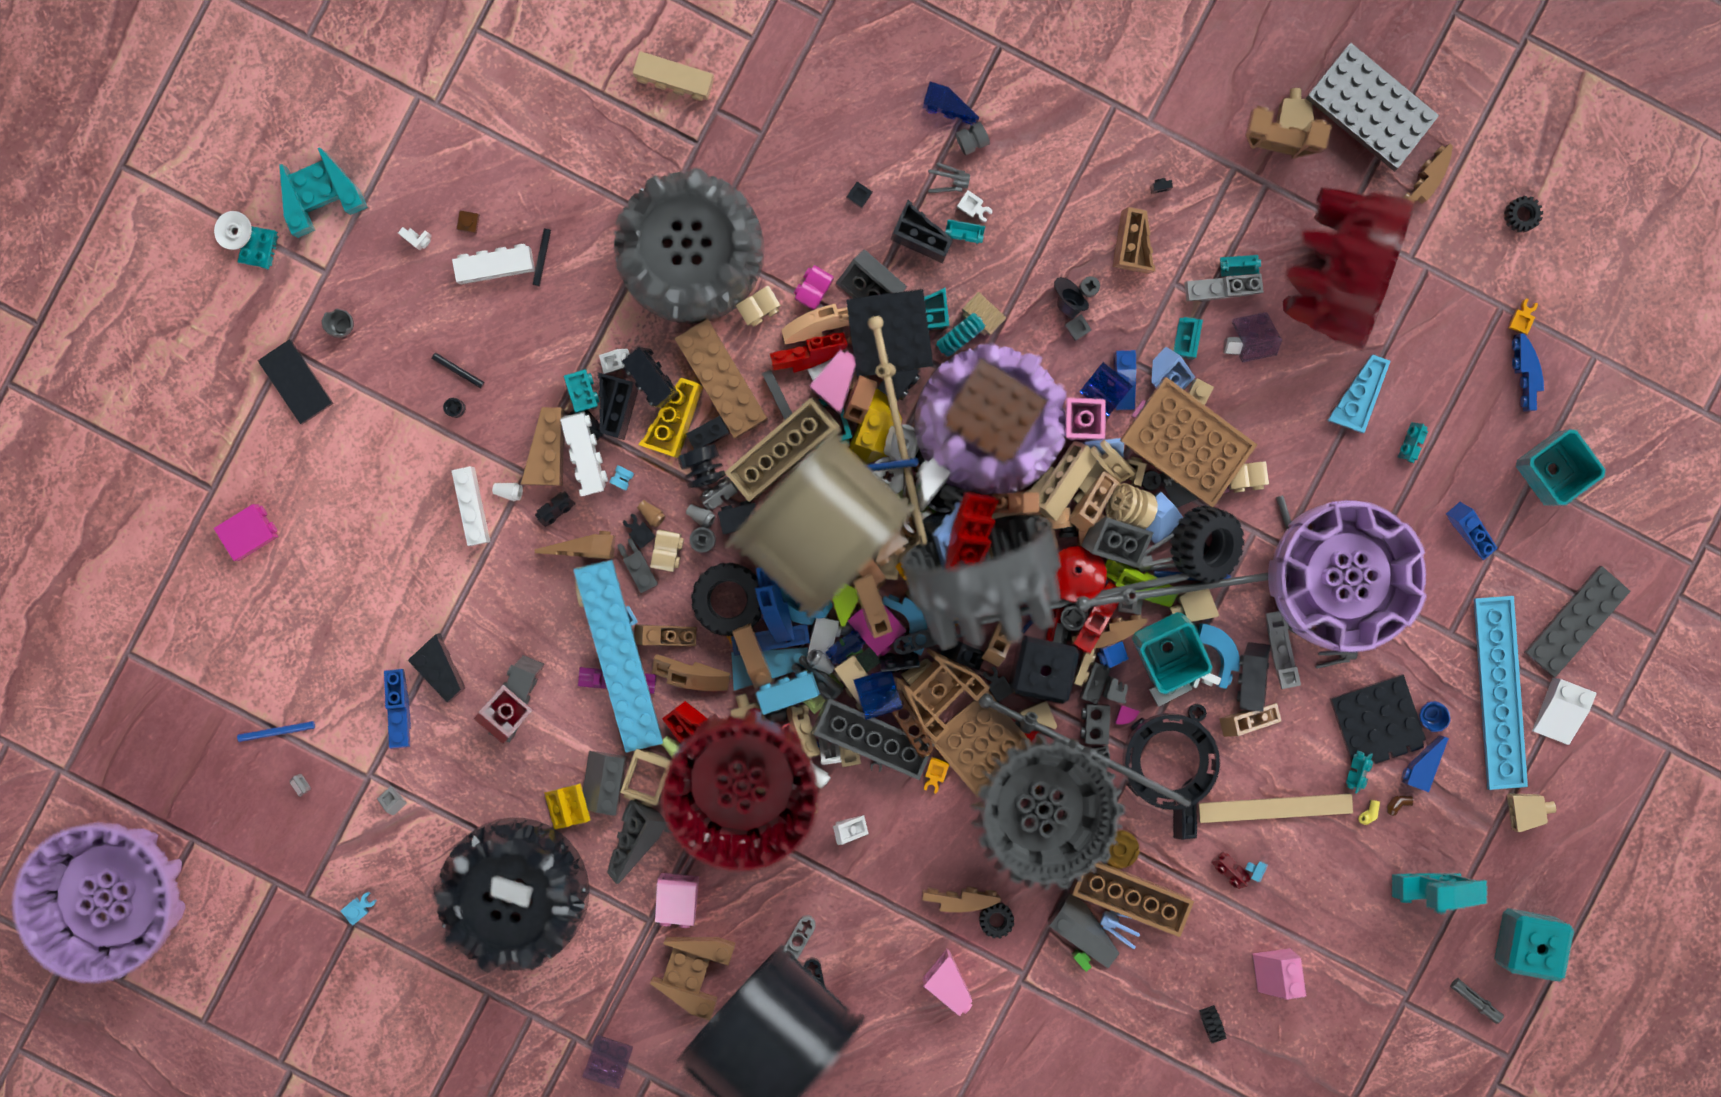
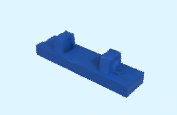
M806 624L792 626L795 639L787 642H776L769 630L756 632L755 636L762 651L810 644L808 626ZM732 636L734 656L741 655L736 640Z

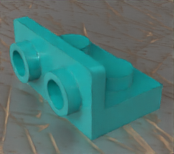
M585 369L563 376L575 413L597 408V403L600 401L597 392H593L591 387L594 384L591 373L587 374Z

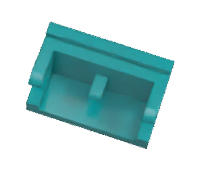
M1179 318L1173 351L1182 358L1195 359L1197 357L1203 324L1202 319Z

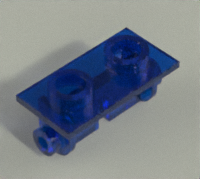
M857 630L855 632L852 631L842 638L845 643L844 646L837 641L828 647L825 653L831 658L830 660L834 665L836 663L840 664L852 652L860 651L866 642L860 638L861 635Z

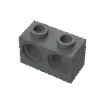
M1085 704V708H1082L1081 711L1084 727H1081L1080 738L1083 739L1085 744L1109 745L1110 706L1104 704ZM1095 709L1100 711L1098 719L1091 718V712ZM1096 728L1099 730V736L1093 739L1090 737V731Z

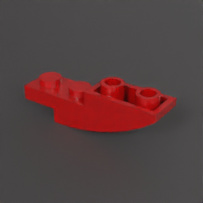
M844 332L814 337L806 340L807 346L770 353L773 370L792 367L793 373L813 368L832 359L840 351L848 347Z
M1108 582L1104 590L1116 588L1117 586ZM1119 603L1094 606L1073 646L1090 655Z

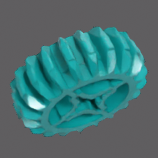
M972 313L938 340L936 345L941 353L946 357L951 356L985 328L981 317H978L976 313Z

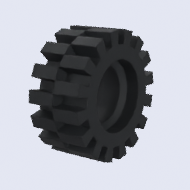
M1523 196L1511 201L1507 205V210L1504 211V214L1507 216L1504 217V220H1508L1507 226H1512L1511 230H1517L1519 233L1522 231L1527 232L1540 224L1539 222L1543 219L1541 217L1543 211H1540L1542 205L1538 206L1537 203L1539 201L1537 199L1533 200L1534 197ZM1520 207H1525L1530 211L1528 221H1521L1518 218L1517 211Z
M997 903L984 908L980 912V926L987 936L1000 939L1004 935L1006 937L1009 932L1011 933L1012 927H1014V916L1010 908L1004 903ZM1000 913L1003 915L1004 923L1000 927H993L990 924L989 919L992 914Z
M1213 1005L1199 1010L1203 1026L1211 1044L1226 1039L1224 1026L1216 1007Z

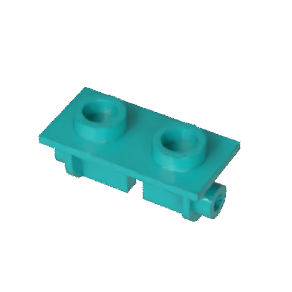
M947 220L945 233L952 239H963L979 244L983 243L985 226Z
M1258 255L1220 257L1221 277L1260 274L1261 259H1259Z
M1411 422L1397 458L1406 459L1410 463L1418 460L1422 448L1417 446V443L1424 444L1428 434V427L1424 426L1425 424Z
M1357 751V754H1354L1351 767L1357 769V772L1349 771L1346 784L1349 789L1356 788L1355 793L1365 789L1368 783L1366 775L1373 766V761H1371L1373 754L1367 757L1361 751Z

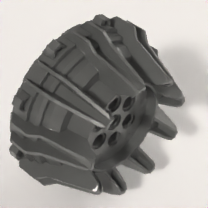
M1038 734L1036 742L1031 746L1027 739L1021 738L1019 750L1015 747L1006 750L1007 760L1002 763L994 757L991 758L995 762L992 773H987L984 770L981 771L990 780L988 785L979 786L977 795L982 801L970 804L972 809L980 810L978 818L971 821V825L983 828V833L978 838L980 846L987 848L983 856L988 860L996 857L998 861L994 868L997 871L1002 872L1009 868L1010 879L1018 884L1024 880V884L1029 888H1032L1034 882L1040 883V886L1045 890H1048L1052 883H1057L1061 889L1070 886L1073 878L1081 882L1082 875L1089 871L1096 872L1094 865L1098 862H1107L1111 855L1108 849L1111 844L1117 845V841L1114 840L1117 828L1122 829V825L1117 822L1118 818L1125 814V807L1117 803L1116 797L1122 792L1114 787L1112 780L1116 777L1115 774L1106 772L1108 764L1104 759L1092 760L1093 749L1085 746L1082 751L1077 750L1079 742L1072 738L1067 743L1065 738L1055 737L1052 743L1047 744L1045 737ZM1041 785L1042 791L1039 794H1035L1036 786ZM1059 791V798L1053 800L1054 792ZM1027 798L1028 804L1022 808L1020 802ZM1045 804V811L1039 813V806ZM1063 810V817L1057 819V812ZM1031 817V824L1025 827V819ZM1049 823V830L1043 832V825Z

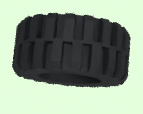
M1210 506L1195 507L1192 511L1185 513V517L1180 518L1177 522L1178 526L1174 528L1173 538L1171 537L1170 541L1172 544L1170 553L1173 555V563L1179 572L1186 573L1189 577L1202 582L1214 583L1226 578L1227 574H1231L1234 571V566H1237L1240 562L1239 557L1243 554L1242 546L1245 543L1243 539L1244 532L1240 528L1239 520L1233 514ZM1212 532L1211 545L1206 554L1203 556V546L1205 540L1207 539L1208 535Z
M720 563L708 568L707 571L699 576L698 581L695 582L693 593H691L692 610H694L696 619L710 632L721 636H734L733 630L749 624L753 628L761 619L762 612L755 588H759L758 577L750 569L735 563ZM727 581L739 584L744 589L747 597L744 610L732 618L718 615L711 605V594L714 588L720 583Z

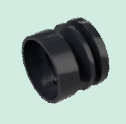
M715 444L677 457L682 470L691 469V472L685 475L684 478L690 479L694 477V481L687 483L688 488H701L713 484L726 476L725 471H715L723 467L722 463L713 464L712 462L719 457Z

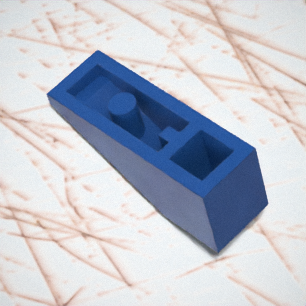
M1136 350L1116 351L1113 353L1115 409L1135 410Z
M1439 735L1403 770L1402 782L1429 792L1449 738Z

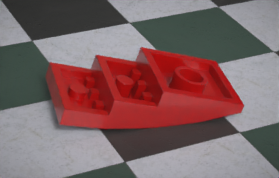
M965 492L952 528L945 570L957 569L959 565L969 567L981 564L980 561L984 560L992 543L988 537L995 524L991 517L999 502L998 499L992 496Z

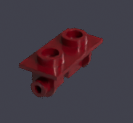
M1221 852L1218 856L1219 859L1211 862L1215 866L1216 871L1224 875L1233 887L1241 889L1248 886L1247 883L1251 880L1249 874L1240 865L1234 869L1233 867L1237 862L1228 853Z

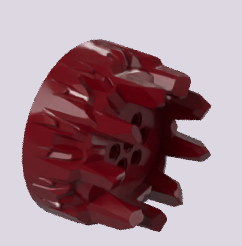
M1321 188L1316 196V202L1319 205L1314 219L1321 225L1335 229L1336 232L1321 229L1301 230L1303 244L1314 249L1316 258L1326 261L1327 265L1322 271L1300 266L1287 268V281L1301 295L1287 296L1283 300V311L1292 319L1309 325L1314 331L1325 334L1334 341L1364 350L1391 281L1410 223L1415 201L1375 191L1362 195L1340 189Z
M757 708L748 709L742 718L730 715L727 718L721 717L720 719L715 713L710 715L706 721L699 724L695 734L691 733L679 744L677 751L671 757L662 787V806L667 825L674 838L690 855L715 868L727 871H753L780 862L802 844L813 826L817 813L818 788L816 774L811 758L803 749L801 738L795 731H792L790 725L781 728L772 721L768 722L766 719L763 721L762 712ZM739 763L743 767L740 769H736L733 767V765ZM759 770L761 774L754 775L752 771ZM723 775L726 776L728 779L726 781H721L718 777ZM744 782L746 783V786L739 787L737 783ZM757 788H763L765 792L758 793L755 790ZM729 794L731 798L724 799L722 795ZM747 800L750 802V804L743 805L741 804V801Z

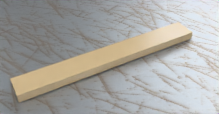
M1352 794L1198 803L1199 822L1353 813Z

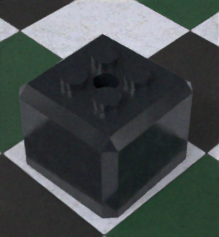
M1023 635L1017 644L1009 680L1010 688L1015 694L1060 704L1069 701L1079 657L1078 650L1072 645ZM1043 665H1049L1051 668V673L1048 676H1043L1040 673Z

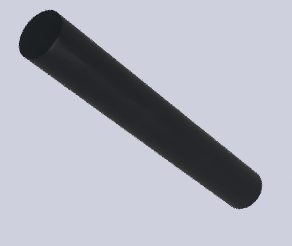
M546 228L543 230L532 283L534 286H540L551 234V230Z
M436 352L433 354L431 359L480 389L484 386V381Z

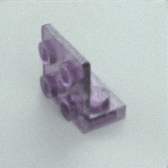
M1267 312L1232 320V324L1243 343L1239 356L1242 362L1276 356L1278 354L1282 339Z
M597 1035L582 1077L619 1089L633 1046Z

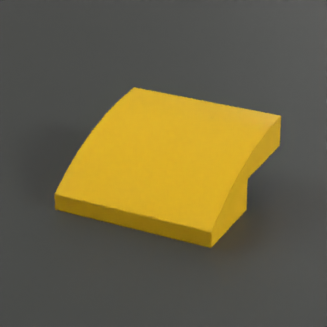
M581 784L544 793L554 830L591 821Z

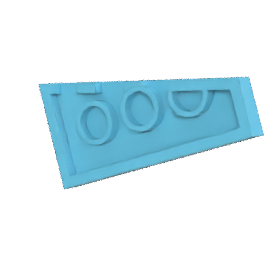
M1372 354L1327 421L1360 433H1365L1391 361Z
M808 647L762 651L770 668L772 679L794 672L791 668L794 663L800 664L799 658L801 656L807 657ZM732 652L733 685L735 691L751 686L753 683L742 656H734Z

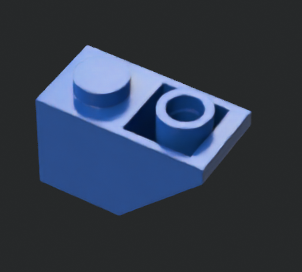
M1123 641L1098 648L1100 651L1097 653L1098 659L1106 667L1111 668L1129 659Z

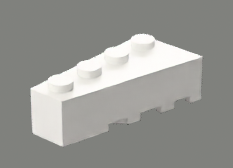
M585 411L562 417L560 420L566 443L571 447L569 449L572 463L576 464L575 477L582 484V489L579 490L580 496L603 491L608 477L606 471L601 469L600 464L603 461L600 452H596L595 449L597 440L595 434L590 432L589 427L592 426L589 415H585Z

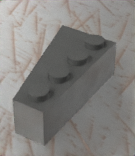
M523 655L514 666L511 665L507 672L509 679L503 685L527 705L531 698L528 693H531L534 686H536L538 679L535 676L543 669L544 663ZM517 729L506 740L507 742L510 743L511 740L515 737Z

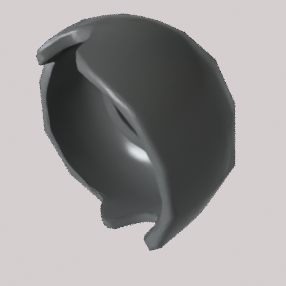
M341 309L326 312L321 320L322 328L328 335L334 338H343L349 335L354 328L353 317L347 311Z

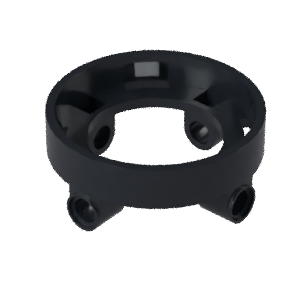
M1164 713L1148 719L1142 717L1130 727L1132 732L1124 746L1123 766L1144 776L1140 758L1147 741L1154 735L1164 731L1180 732L1189 737L1195 744L1199 754V767L1194 777L1186 781L1181 788L1172 791L1190 799V806L1200 802L1209 794L1219 775L1220 755L1213 736L1199 721L1197 722L1181 714ZM1164 719H1169V721H1180V720H1182V724H1181V723H1177V722H1163V720H1164ZM1208 754H1214L1215 759H1211V770H1213V773H1207L1209 765ZM1125 776L1128 782L1126 785L1137 797L1139 796L1155 807L1167 810L1190 807L1177 801L1176 805H1174V802L1163 801V804H1159L1157 802L1158 797L1162 799L1171 798Z

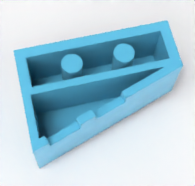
M807 671L797 673L796 677L792 679L785 677L777 680L778 683L773 685L770 683L762 685L756 692L763 715L817 697L820 694L813 672L807 673Z

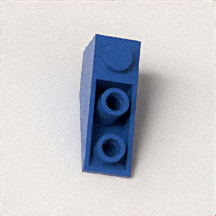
M1459 502L1446 513L1453 527L1483 561L1498 549L1474 509Z

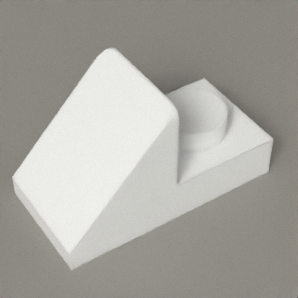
M864 815L838 821L833 826L837 845L845 844L869 834Z

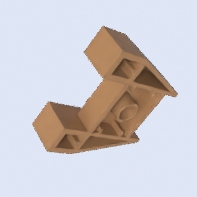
M1258 106L1250 112L1245 135L1251 149L1258 147L1292 155L1291 158L1295 159L1321 153L1327 147L1331 125L1326 124L1323 120H1314L1301 131V129L1296 127L1287 129L1283 128L1279 123H1271L1274 112L1269 111L1267 107Z
M927 649L926 651L935 661L909 687L900 679L897 682L906 702L921 726L937 742L949 730L938 716L964 690L977 701L990 687L969 667Z
M666 937L663 944L673 947L664 978L661 979L653 976L650 984L691 1015L710 1021L718 997L700 992L702 982L710 960L729 965L736 943L720 937Z

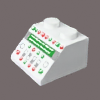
M934 458L929 463L925 461L916 475L918 479L915 486L921 512L945 485L951 473L944 466H939Z

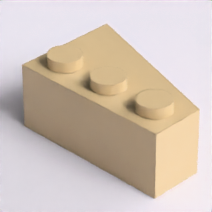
M854 654L835 666V676L840 682L843 680L847 686L844 689L850 697L854 696L857 700L855 705L861 713L865 712L868 715L886 703Z

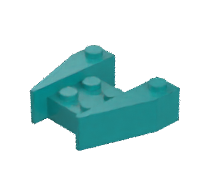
M320 147L317 149L322 161L292 174L285 165H279L283 214L291 234L297 238L315 231L308 213L340 199L344 211L349 215L368 208L361 190L329 154Z
M1461 873L1392 874V897L1400 899L1401 903H1412V900L1426 899V907L1434 909L1436 913H1447V910L1487 904V880H1473L1461 877Z

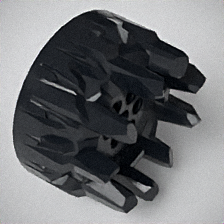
M527 818L497 819L469 833L452 849L450 855L446 858L441 868L440 880L434 885L433 895L439 905L437 908L438 919L442 922V927L446 929L444 944L448 949L456 947L468 959L476 960L478 968L486 973H491L498 967L501 970L524 971L526 968L533 970L543 965L546 961L560 953L574 938L583 923L589 903L588 874L576 848L556 829L554 830L551 826L537 820ZM502 876L504 879L516 882L517 878H521L525 886L533 888L530 897L533 903L528 905V907H524L515 903H508L497 897L489 901L485 898V892L491 893L493 877ZM493 910L500 911L501 918H495ZM512 912H518L521 915V920L513 919Z

